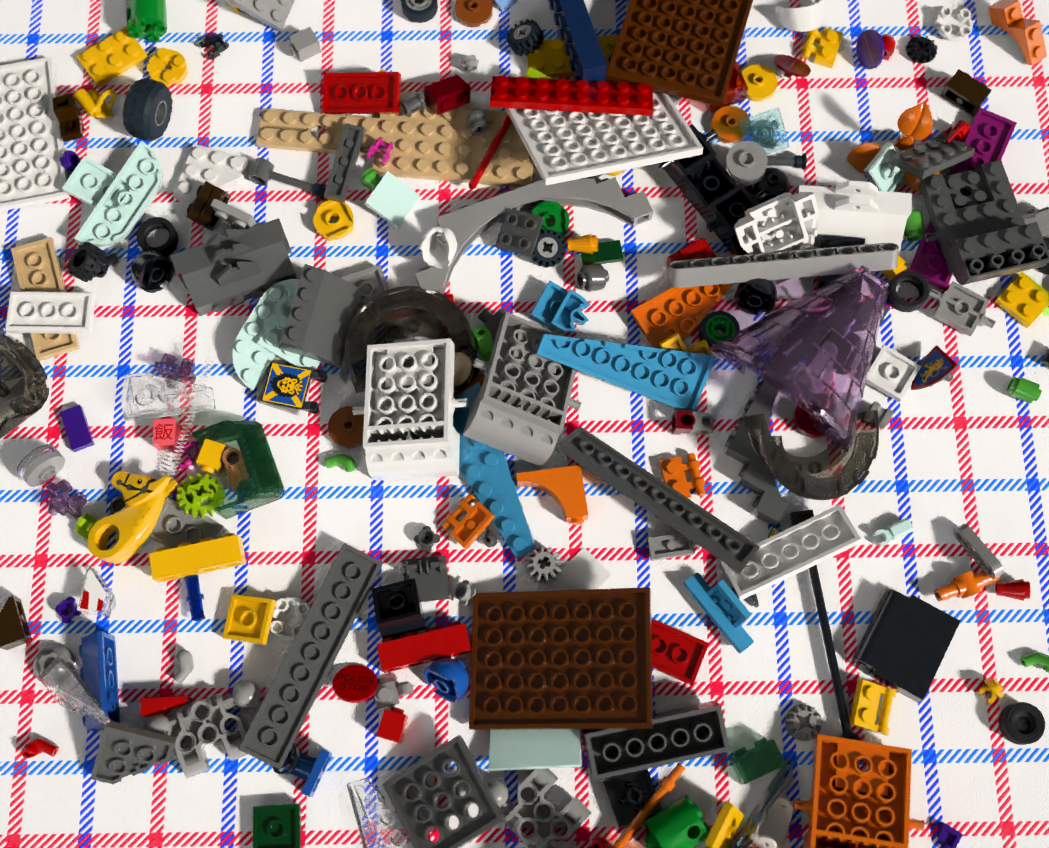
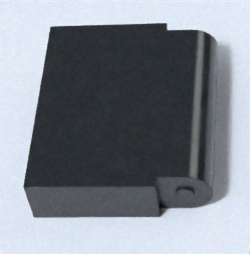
M886 589L852 661L870 671L868 676L897 690V692L915 702L923 701L961 621L912 594L907 597L893 589Z

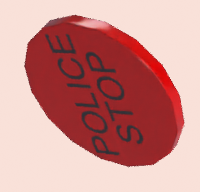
M363 665L346 666L340 669L333 678V691L335 695L342 701L349 703H360L368 700L375 694L378 687L377 676L374 671Z

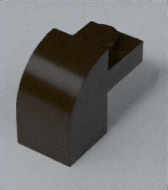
M70 93L52 98L53 111L60 123V133L63 142L84 137L83 130H85L83 119L73 94Z

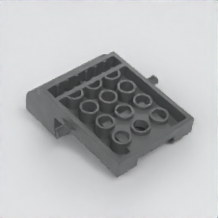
M1001 160L982 164L979 169L944 177L943 174H938L921 180L919 188L935 231L925 234L926 242L938 240L950 276L954 275L960 285L1046 266L1049 263V252L1038 223L1025 224V219L1035 218L1036 212H1034V209L1021 211ZM961 189H966V190H968L969 193H970V196H964V195H962V194L960 193V190H961Z

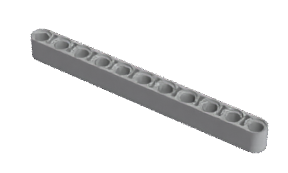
M877 243L678 260L669 264V285L675 288L743 283L757 278L778 280L893 270L897 267L899 246L894 243Z

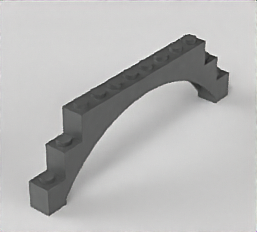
M866 297L863 303L858 302L854 311L834 303L833 307L825 311L822 317L809 311H801L800 315L795 313L790 323L793 325L791 332L786 330L781 339L784 345L782 348L777 347L772 356L775 360L773 365L768 364L763 373V376L766 377L764 382H758L753 393L757 394L754 400L749 399L744 408V411L747 412L745 417H739L734 427L737 429L735 436L730 434L724 445L728 447L725 452L726 455L745 464L738 474L741 477L738 484L758 494L751 506L755 508L752 513L753 516L775 527L789 504L783 501L777 488L768 451L770 416L782 383L791 371L810 353L817 350L827 338L841 332L854 334L872 331L875 333L881 326L889 308Z

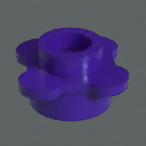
M68 597L55 607V612L62 617V622L66 624L70 623L75 616L82 614V609L77 606L76 600L73 597Z

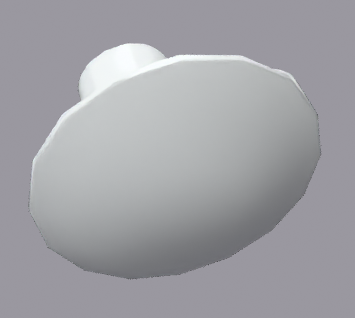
M944 6L936 16V29L940 35L948 40L961 41L972 32L971 12L966 8L960 9Z
M298 597L278 599L275 603L270 630L278 638L285 641H294L310 606L305 600Z

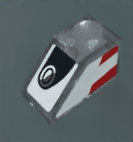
M87 566L77 611L84 614L110 617L111 612L114 611L116 606L115 595L100 572L93 567Z

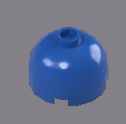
M436 659L423 672L426 684L428 686L432 684L436 687L437 690L434 692L449 702L459 701L468 689L469 676L464 663L459 659Z

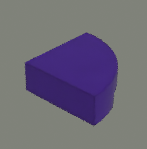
M942 821L938 824L937 836L941 847L956 848L963 834Z

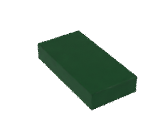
M620 240L598 243V252H593V254L580 252L582 266L623 261Z

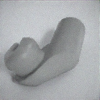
M185 649L179 650L176 654L180 669L172 677L180 685L194 669L192 654Z

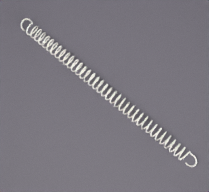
M206 357V359L209 361H204L208 365H203L205 368H207L202 369L204 372H201V374L205 376L203 378H209L204 374H210L205 370L211 371V369L206 366L213 367L211 364L207 363H214V361L208 359L211 357ZM203 379V380H198V382H200V381H202V382H208V381L205 380V379ZM201 387V388H195L196 390H198V389L205 390V388H203V387ZM182 426V428H184V429H186V428H192L191 426H189V427ZM179 434V435L182 436V437H184V436H189V434H187V435ZM183 441V442H177V443H178L179 445H181V446H175L176 448H178V449H180V450H174L175 452H177V453H179V454L173 453V455L176 456V457H178V458L171 457L173 460H175V461H177V462L170 461V463H172V464H174V465H176V466L168 465L169 467L175 469V470L170 471V472H172V473H174L173 471H177V469L174 468V467H179V466H178L177 464H175V463H180V462H179L178 460H176V459H181V458H180L179 456H177V455H182V453H180V452H178V451H181V452L184 451L183 449H181V448H179V447L185 448V446L182 445V444H186L185 441Z

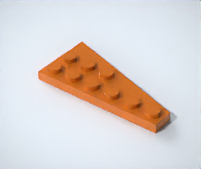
M735 252L730 256H737V253ZM735 283L684 288L672 287L632 309L630 313L650 346L661 349L658 343L675 333H678L682 341H684Z

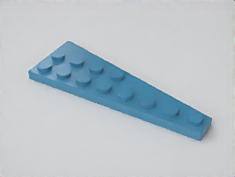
M550 334L542 335L536 351L537 355L684 411L696 410L716 356Z
M477 382L455 397V399H468V407L455 408L453 413V427L460 434L459 469L479 501L496 516L492 521L516 559L519 560L537 547L527 523L516 485L512 479L505 453L463 436L472 400L482 388L480 383Z

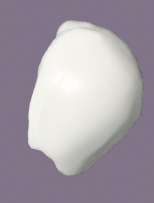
M435 226L426 232L420 245L421 256L424 262L438 269L447 268L451 264L458 246L452 230Z

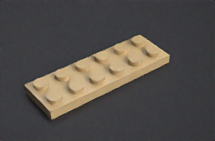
M52 237L11 248L21 291L66 292ZM31 333L36 358L39 361L80 349L77 334Z

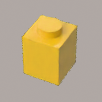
M205 439L196 460L201 471L213 475L214 472L221 474L225 465L222 460V454L228 447L225 444Z

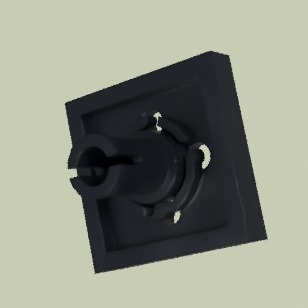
M648 769L622 774L603 781L618 827L630 824L655 793ZM626 782H630V783L627 784V786H631V787L626 788V787H625V783H626ZM620 797H623V798H624V801H623V799H620V802H622V804H620V803L618 802V799H619ZM660 802L649 814V816L654 815L662 810Z

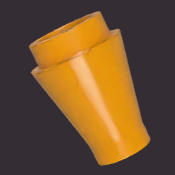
M591 233L576 238H568V250L589 254L598 252V236Z

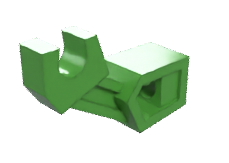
M483 325L471 330L476 350L479 355L483 356L484 361L488 363L493 348L491 333Z

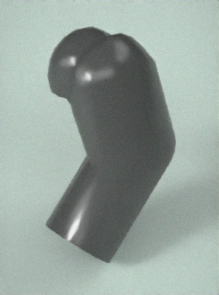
M493 521L485 528L487 531L483 538V543L489 548L497 544L500 531Z

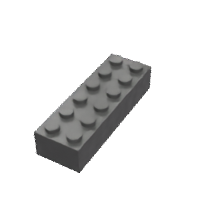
M715 700L654 713L653 729H582L593 780L730 751L722 708Z

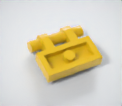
M826 27L823 33L818 32V28L807 31V40L801 49L802 59L807 60L809 56H814V64L832 69L843 32ZM814 41L819 42L818 47H814Z

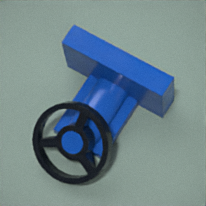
M293 744V753L290 749L281 767H286L285 770L280 772L275 767H273V770L280 775L290 773L305 780L306 783L301 793L313 797L333 754L321 749L317 759L300 752L299 748Z

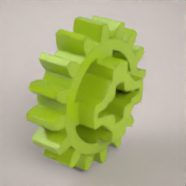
M197 473V478H193L190 475L189 481L182 480V487L177 488L178 494L176 497L177 502H179V508L184 509L185 515L191 512L193 518H196L199 514L204 519L207 513L212 517L213 510L220 511V505L225 503V490L223 489L222 482L217 483V477L209 479L208 473L205 477H201V474Z

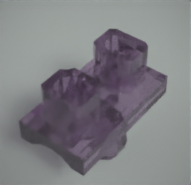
M164 353L160 362L155 361L153 367L158 369V374L162 375L161 381L166 382V388L173 390L176 385L182 386L183 380L195 383L197 377L194 374L195 362L193 360L183 358L180 367L174 366L177 358L171 354Z
M65 479L57 484L50 482L46 485V488L49 489V499L46 503L49 505L48 513L51 516L58 513L64 516L67 512L76 519L81 516V509L87 503V497L78 491L72 497L67 495L72 491V486Z

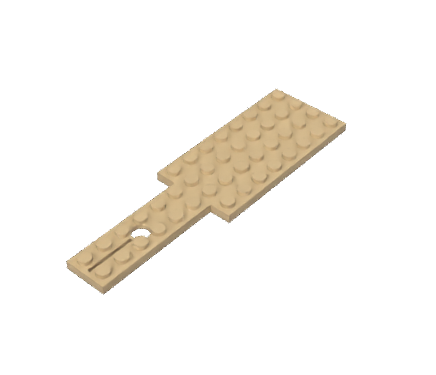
M400 103L399 114H380V118L262 108L256 145L259 148L336 154L345 123L365 127V135L358 156L366 157L371 145L374 146L376 144L375 141L379 137L385 143L393 142L394 148L393 150L391 149L389 153L390 158L388 162H385V166L381 164L385 154L377 151L370 155L374 157L372 168L377 170L380 176H384L389 171L395 177L469 183L504 121L507 112L458 107L436 115L426 105V109H420L408 118ZM481 110L485 114V121L488 122L489 129L481 135H472L469 129L470 125L466 123L465 118L469 113ZM513 123L509 126L478 184L518 187L532 183L534 162ZM315 126H322L326 129V132L320 138H315L311 134V130ZM379 146V149L385 151L387 149L384 146Z

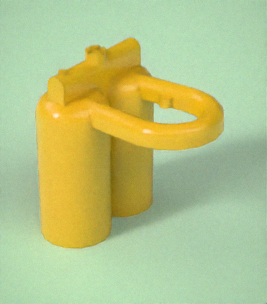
M80 89L75 92L74 99L91 117L104 119L114 117L112 106L117 99V94L114 90H107L101 96L95 89H91L88 92L85 89ZM108 95H112V98L108 101L109 103H107L104 99Z

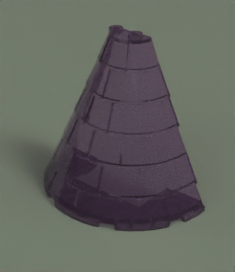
M863 265L859 269L851 270L834 279L831 283L808 293L805 297L758 320V322L735 332L732 336L714 343L710 348L711 351L743 375L749 368L816 418L817 421L813 427L846 452L852 446L854 429L857 424L861 399L864 395L880 321L883 317L888 297L887 288L889 287L885 280L877 279L871 275L872 272Z

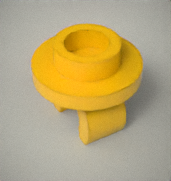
M986 678L984 680L986 685L981 686L978 691L980 695L984 691L991 692V697L987 699L989 704L995 701L996 695L1000 698L1004 696L1002 692L1004 687L996 679L990 680Z

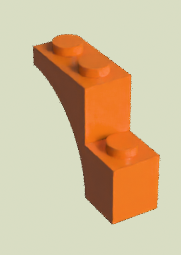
M999 0L988 7L992 25L1002 28L1014 38L1022 50L1026 65L1032 66L1047 57L1040 20L1023 18L1020 0Z

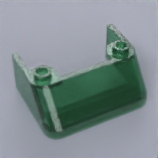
M225 420L192 432L193 437L201 446L205 439L212 441L221 440L222 442L237 440L249 478L237 484L236 495L238 500L217 507L218 512L225 519L282 498L285 488L264 428L258 421Z

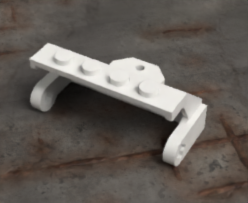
M851 180L836 184L835 187L799 185L796 194L800 192H813L818 206L819 218H816L815 226L818 231L814 239L816 249L821 248L822 236L865 238V244L894 243L899 246L898 252L900 251L906 221L912 213V193L878 191V187L871 182Z

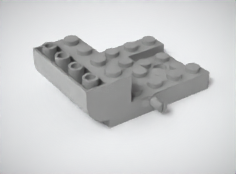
M506 311L500 319L489 362H484L478 358L474 360L473 367L483 370L485 378L481 390L472 400L463 436L542 467L552 455L559 434L564 429L568 406L579 410L581 402L570 398L576 369L536 354L537 348L535 343H540L543 334L562 335Z

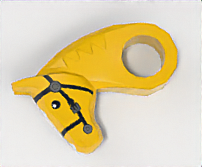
M124 470L116 472L111 479V484L122 493L126 506L120 511L102 518L93 525L87 540L90 553L110 564H120L128 560L140 549L152 532L160 516L165 498L177 487L178 482L175 479L170 481L171 477L169 475H165L157 480L148 475ZM119 530L117 544L107 550L106 544L109 536Z

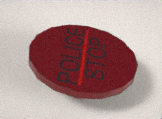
M777 55L774 58V64L784 71L783 76L789 79L792 76L807 77L811 73V68L798 58L789 55Z

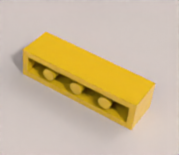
M226 533L222 535V538L214 540L212 537L200 539V543L191 544V542L180 543L177 548L172 549L161 547L157 548L156 552L149 553L152 579L158 583L246 564L243 540L239 535H235V533Z

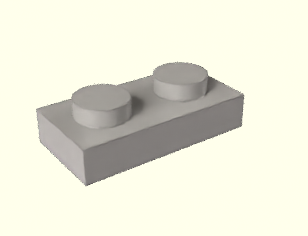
M681 533L647 539L651 561L695 554L693 542Z

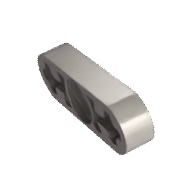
M963 523L953 530L957 541L991 579L1004 574V567L967 524Z

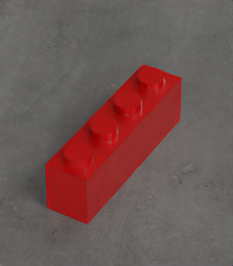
M460 621L448 623L447 627L442 629L434 626L425 629V633L417 634L414 631L403 634L404 638L395 640V637H388L382 639V643L377 644L382 671L388 673L434 662L439 658H450L471 653L465 623L461 624Z

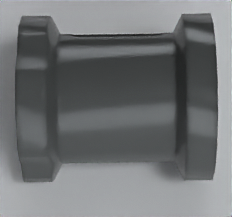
M416 93L414 97L406 101H400L402 109L408 118L414 112L426 109V104L420 93Z

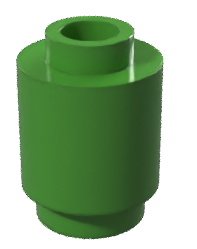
M912 209V213L906 221L904 236L907 237L908 241H917L922 239L925 233L923 214L916 209Z
M1013 376L1007 387V392L1011 393V396L1030 404L1033 400L1037 401L1042 390L1039 389L1040 384Z

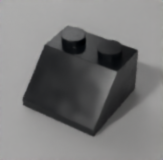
M415 578L372 588L376 624L382 639L426 629Z

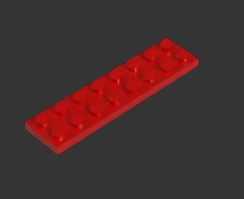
M492 76L490 107L653 116V87H649L646 83L634 84L626 82Z

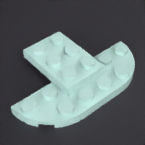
M140 141L118 174L86 156L77 165L62 189L64 192L93 207L94 210L75 236L76 242L81 244L90 242L97 247L109 246L123 240L135 228L157 195L162 181V172L158 158L146 143Z
M300 279L284 280L270 287L260 298L235 339L232 353L235 371L242 383L253 392L275 356L293 366L316 370L321 361L279 349Z

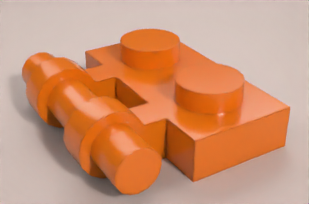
M694 453L686 455L688 463L682 464L680 456L659 461L664 483L688 499H691L690 490L696 489L697 496L706 494L704 489L705 481L701 478L699 471V460H696ZM687 471H691L693 478L691 482H687L685 475Z
M471 493L465 498L460 499L459 505L452 513L449 512L447 514L446 520L441 525L446 531L453 525L455 528L450 532V535L465 549L470 547L496 517L479 501L472 507L471 503L476 498ZM466 510L468 513L464 516V518L461 521H459L458 518Z

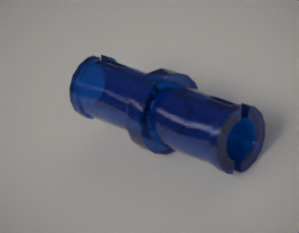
M199 575L184 577L188 595L186 602H189L191 622L206 619L202 602L204 594H201Z

